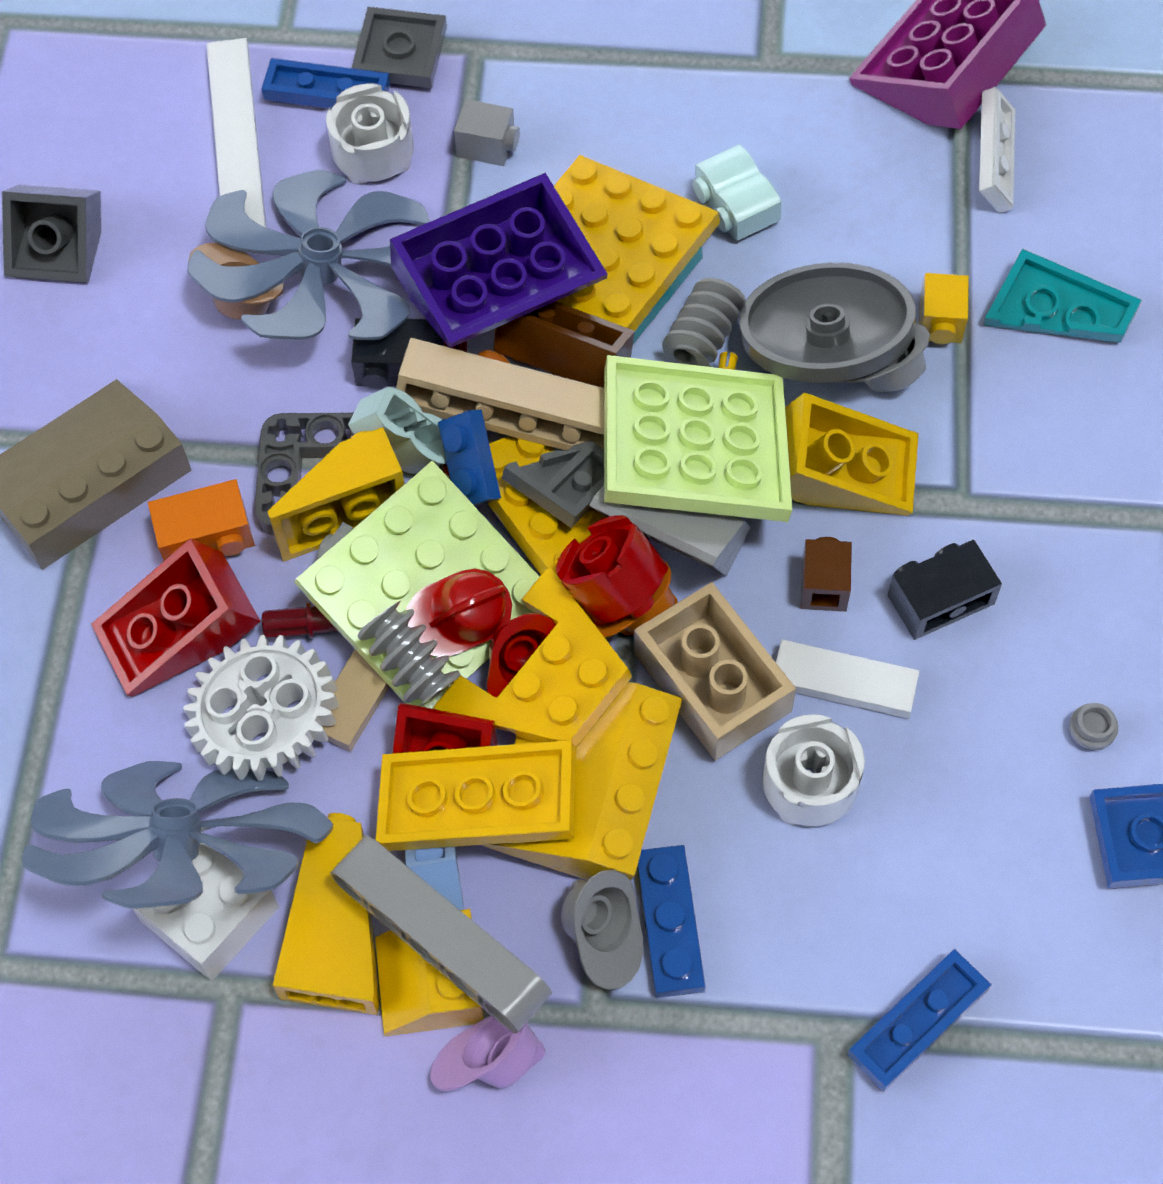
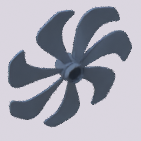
M324 170L309 171L281 180L273 190V201L279 214L301 239L268 229L249 218L244 209L247 197L245 190L234 191L217 197L206 219V232L216 243L238 251L281 255L282 257L255 265L228 267L219 265L206 257L201 251L196 250L190 257L187 273L192 280L213 298L224 302H241L268 292L301 271L302 281L294 296L282 309L273 314H245L241 316L243 324L259 337L291 340L310 339L323 331L326 323L323 285L330 284L339 277L353 294L362 313L360 322L349 331L348 337L356 340H379L389 335L406 321L410 314V307L402 297L371 283L342 266L341 259L349 258L391 266L390 246L342 251L341 243L378 225L391 222L423 225L429 222V217L424 206L413 199L386 191H374L361 196L355 202L336 232L328 228L319 227L316 216L318 200L326 192L345 184L346 178Z
M147 761L114 772L105 777L101 782V792L113 806L132 816L100 815L81 811L74 807L71 800L72 791L68 788L47 794L37 799L34 805L31 827L37 834L43 837L73 843L117 842L91 851L63 855L43 850L35 845H27L23 851L22 864L23 868L53 882L70 886H84L116 877L153 851L154 858L160 863L147 881L131 888L105 890L102 892V898L129 909L178 905L191 902L203 893L201 878L192 863V860L199 854L201 843L206 844L230 859L243 872V879L235 886V893L237 894L274 890L298 868L297 857L289 852L246 846L201 833L202 831L218 826L269 828L293 832L313 843H319L331 833L333 823L316 807L300 802L279 804L241 816L201 821L199 813L224 800L249 792L287 790L289 783L282 776L278 777L274 771H266L263 780L258 781L252 769L249 770L243 780H239L232 768L225 775L217 770L204 776L198 783L190 800L183 798L161 800L155 790L158 782L181 770L182 765L177 762Z

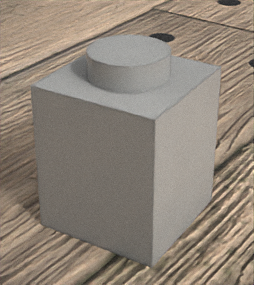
M465 99L454 129L457 157L504 166L509 151L516 150L520 135V128L514 126L513 108Z

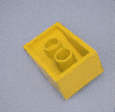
M805 392L785 407L792 500L811 506L908 516L913 513L919 433Z
M383 427L373 431L358 432L350 439L340 442L267 511L283 562L318 550L323 539L328 534H334L342 522L355 528L405 484L402 469Z

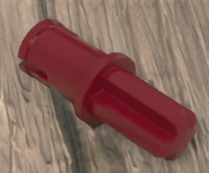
M306 602V607L265 610L262 612V630L265 637L268 638L279 637V635L309 634V639L314 638L315 633L338 631L316 606H311V602Z

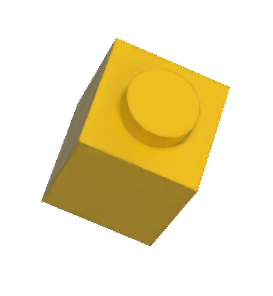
M925 273L919 298V324L927 328L930 334L929 341L937 344L962 343L968 321L969 276Z

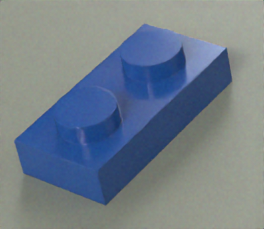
M468 410L439 421L438 426L450 480L475 507L500 499V490L482 410Z

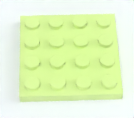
M607 355L604 367V502L788 522L792 513V496L783 377L775 374Z
M431 461L299 575L294 583L404 701L403 697L410 684L394 687L392 680L399 669L385 672L380 668L388 654L371 656L369 649L376 638L361 641L357 637L359 631L366 624L399 601L401 602L396 610L398 612L405 611L414 594L424 587L459 571L473 568L489 571L501 579L511 597L512 613L510 620L523 614L534 613L525 606L522 598L539 579V576L443 471ZM491 640L460 654L449 656V660L442 669L443 674L458 670L460 675L467 679L489 659ZM450 686L421 707L434 709L435 704ZM421 699L412 702L404 701L405 704L419 706L422 702Z

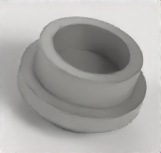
M1089 703L1080 706L1074 711L1069 722V730L1073 739L1082 747L1100 750L1108 747L1115 740L1118 734V721L1112 710L1100 703Z

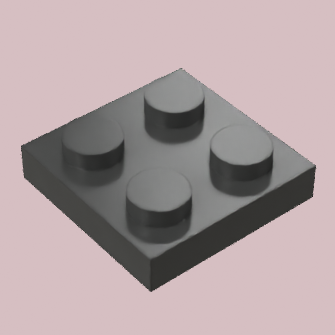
M368 7L351 68L389 73L390 83L432 88L447 29L446 15Z

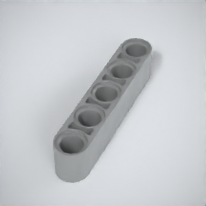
M365 835L331 871L332 878L349 896L513 1033L517 1034L552 994L549 986L533 970L373 838Z

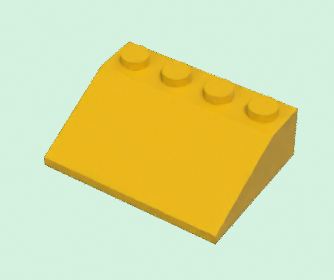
M628 682L576 747L574 839L483 845V847L585 880H589V878L600 871L616 870L625 874L631 881L635 876L682 698L638 683ZM516 736V740H515V743H514V744L539 743V742H535V741H531V740L519 738V737Z

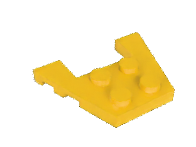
M547 568L522 600L528 609L534 613L551 618L557 625L511 682L495 698L460 675L433 708L494 720L496 729L512 732L519 738L535 742L572 740L576 748L632 678V675L575 598L563 586L562 581L555 572Z

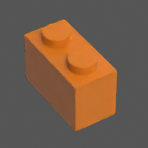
M237 479L147 502L158 549L163 561L190 538L223 552L224 556L236 555L245 548L255 546Z

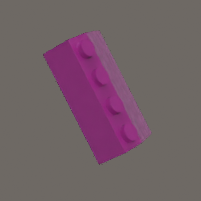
M916 0L849 77V81L852 86L927 125L962 129L982 105V91L996 87L1046 27L1039 0Z

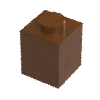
M819 537L815 540H805L802 557L800 609L847 611L851 593L852 542L839 541L834 537Z

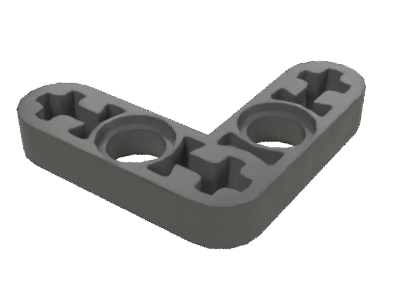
M279 413L267 418L263 423L260 436L255 513L259 526L265 533L275 536L267 511L275 504L274 496L281 499L301 480L302 458H324L340 442L347 440L345 429H350L348 424L354 413ZM323 428H333L338 431L337 438L330 443H320L314 439L315 434ZM302 429H305L307 442L301 441V438H303ZM287 430L289 432L285 436L284 441L276 440V437L280 435V431ZM278 466L288 467L292 471L289 478L283 482L269 480L267 478L268 473Z

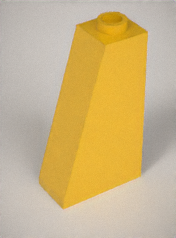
M329 813L327 818L333 823L331 833L319 843H313L308 839L306 842L273 987L280 1000L378 1015L379 993L372 914L349 896L330 874L360 842L365 834L361 822H356L353 817L342 813Z

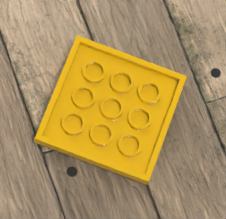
M579 155L555 183L554 187L608 275L607 279L556 302L635 331L699 248L702 247L720 224L719 212Z

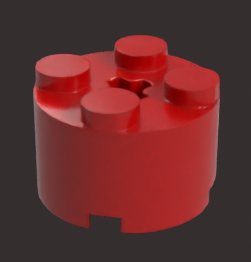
M614 515L601 519L587 528L591 535L580 544L574 538L566 546L556 565L557 576L562 581L563 586L596 625H604L607 622L624 618L629 614L632 617H640L654 605V598L652 596L661 585L668 571V565L638 526L632 523L628 517Z

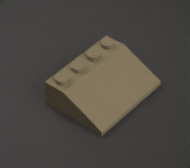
M116 379L0 454V517L43 570L192 470L180 440L156 412Z

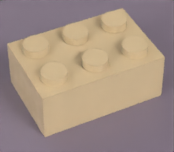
M713 582L634 630V655L663 692L682 698L679 714L715 761L792 712L796 687Z

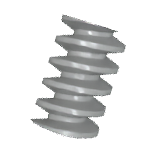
M706 278L695 283L691 295L686 299L684 307L677 316V320L671 326L670 333L665 336L662 343L663 352L671 363L711 367L710 363L714 362L717 358V350L722 349L725 343L724 337L729 336L732 324L736 323L739 312L746 303L742 292L731 283L721 279Z
M399 601L366 624L359 631L357 637L361 641L376 638L369 649L371 656L387 653L388 655L380 668L385 672L398 668L399 671L392 680L393 686L399 687L410 684L403 697L404 701L412 702L421 699L422 702L419 706H422L459 678L460 672L456 670L443 674L442 669L449 660V657L443 655L432 659L430 655L438 642L435 639L424 643L419 641L427 627L421 624L410 628L407 624L415 614V611L412 608L398 612L396 608L401 602Z

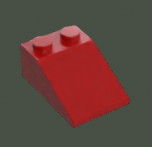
M190 538L92 622L91 625L123 689L128 696L133 697L224 652L223 648L225 646L230 648L261 621L223 552Z

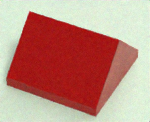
M405 703L398 705L392 754L498 746L494 720Z

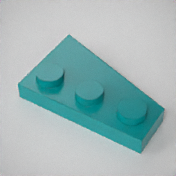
M1022 249L984 319L983 326L1121 343L1142 300Z

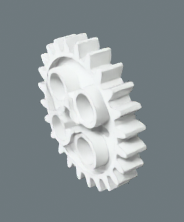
M260 635L257 646L250 647L248 641L244 638L241 639V651L234 653L232 649L225 646L223 648L225 660L220 662L214 658L208 659L209 665L212 668L210 674L204 672H197L195 674L201 687L188 688L187 690L193 703L183 707L189 718V721L184 725L192 737L190 741L198 753L201 752L202 757L209 766L215 763L223 775L233 768L239 780H243L249 770L252 769L258 781H262L266 768L272 767L275 774L281 777L283 763L289 762L298 769L300 768L299 754L303 752L314 757L316 752L311 743L314 740L320 742L328 741L327 734L322 726L336 725V720L330 710L339 707V702L334 694L337 691V686L332 676H330L331 673L325 661L320 662L314 649L305 651L301 641L296 640L289 647L284 636L279 635L273 646H271L265 635ZM269 674L265 679L257 681L261 676ZM301 700L296 706L287 708L292 702ZM235 706L231 711L223 713L228 707ZM267 732L261 739L252 741L258 734Z

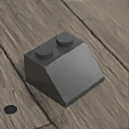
M17 185L2 191L4 276L88 282L101 236V191Z

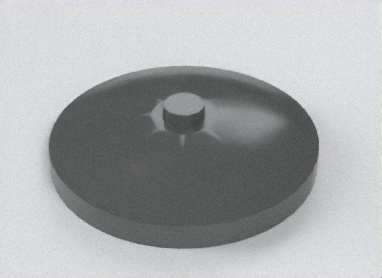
M852 263L812 264L776 275L761 284L750 294L740 313L741 340L748 356L757 365L772 374L790 380L810 383L848 381L879 371L897 360L907 350L916 331L915 302L909 290L899 280L883 271Z

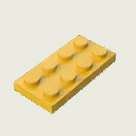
M512 436L489 443L501 498L487 504L540 575L547 568L552 569L557 575L556 565L566 546L574 538L580 544L591 535L587 528L595 522L606 518V516L591 508L570 528L502 479L504 468L509 463L517 461L521 467L539 462L541 454L555 451L553 447Z
M572 740L382 754L376 841L388 851L574 839L576 748Z

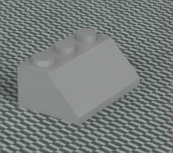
M604 485L596 493L589 505L606 517L614 515L628 517L632 523L638 526L645 537L727 576L751 528L745 521L741 520V517L606 503L604 502Z

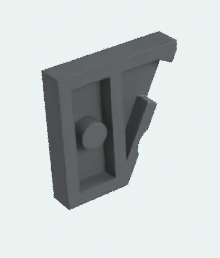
M592 441L573 445L566 451L555 450L541 454L539 462L520 467L517 461L505 466L502 479L572 528L592 508L589 505L593 497L604 485V449Z

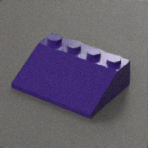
M546 172L390 238V259L394 273L411 302L449 348L607 279L608 275Z

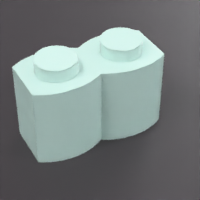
M736 145L695 164V179L692 181L694 192L701 203L707 202L713 210L719 212L720 224L718 227L722 232L728 231L738 241L781 220L782 202L769 180L759 172L754 160L741 145Z
M386 387L360 400L348 424L349 428L356 434L361 431H373L383 427L403 471L417 474L431 461L437 466L446 463L438 422L442 419L429 413H423L416 401L407 393L397 388Z

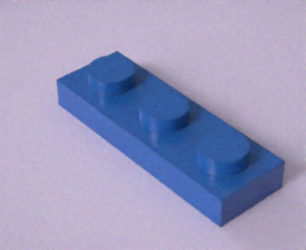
M271 58L261 91L264 100L332 109L337 103L336 97L344 90L356 85L377 84L382 86L383 91L388 92L390 77L389 73Z
M685 845L643 849L640 853L637 869L655 998L704 993L706 986Z
M953 949L849 1049L847 1056L885 1092L990 989L992 984L956 949Z

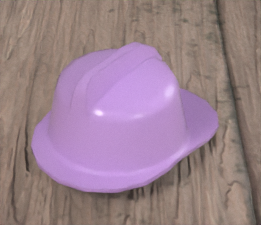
M490 1015L459 1033L443 1047L432 1064L430 1078L433 1086L441 1091L455 1090L476 1079L497 1088L509 1087L544 1058L545 1048L527 1023L516 1034Z

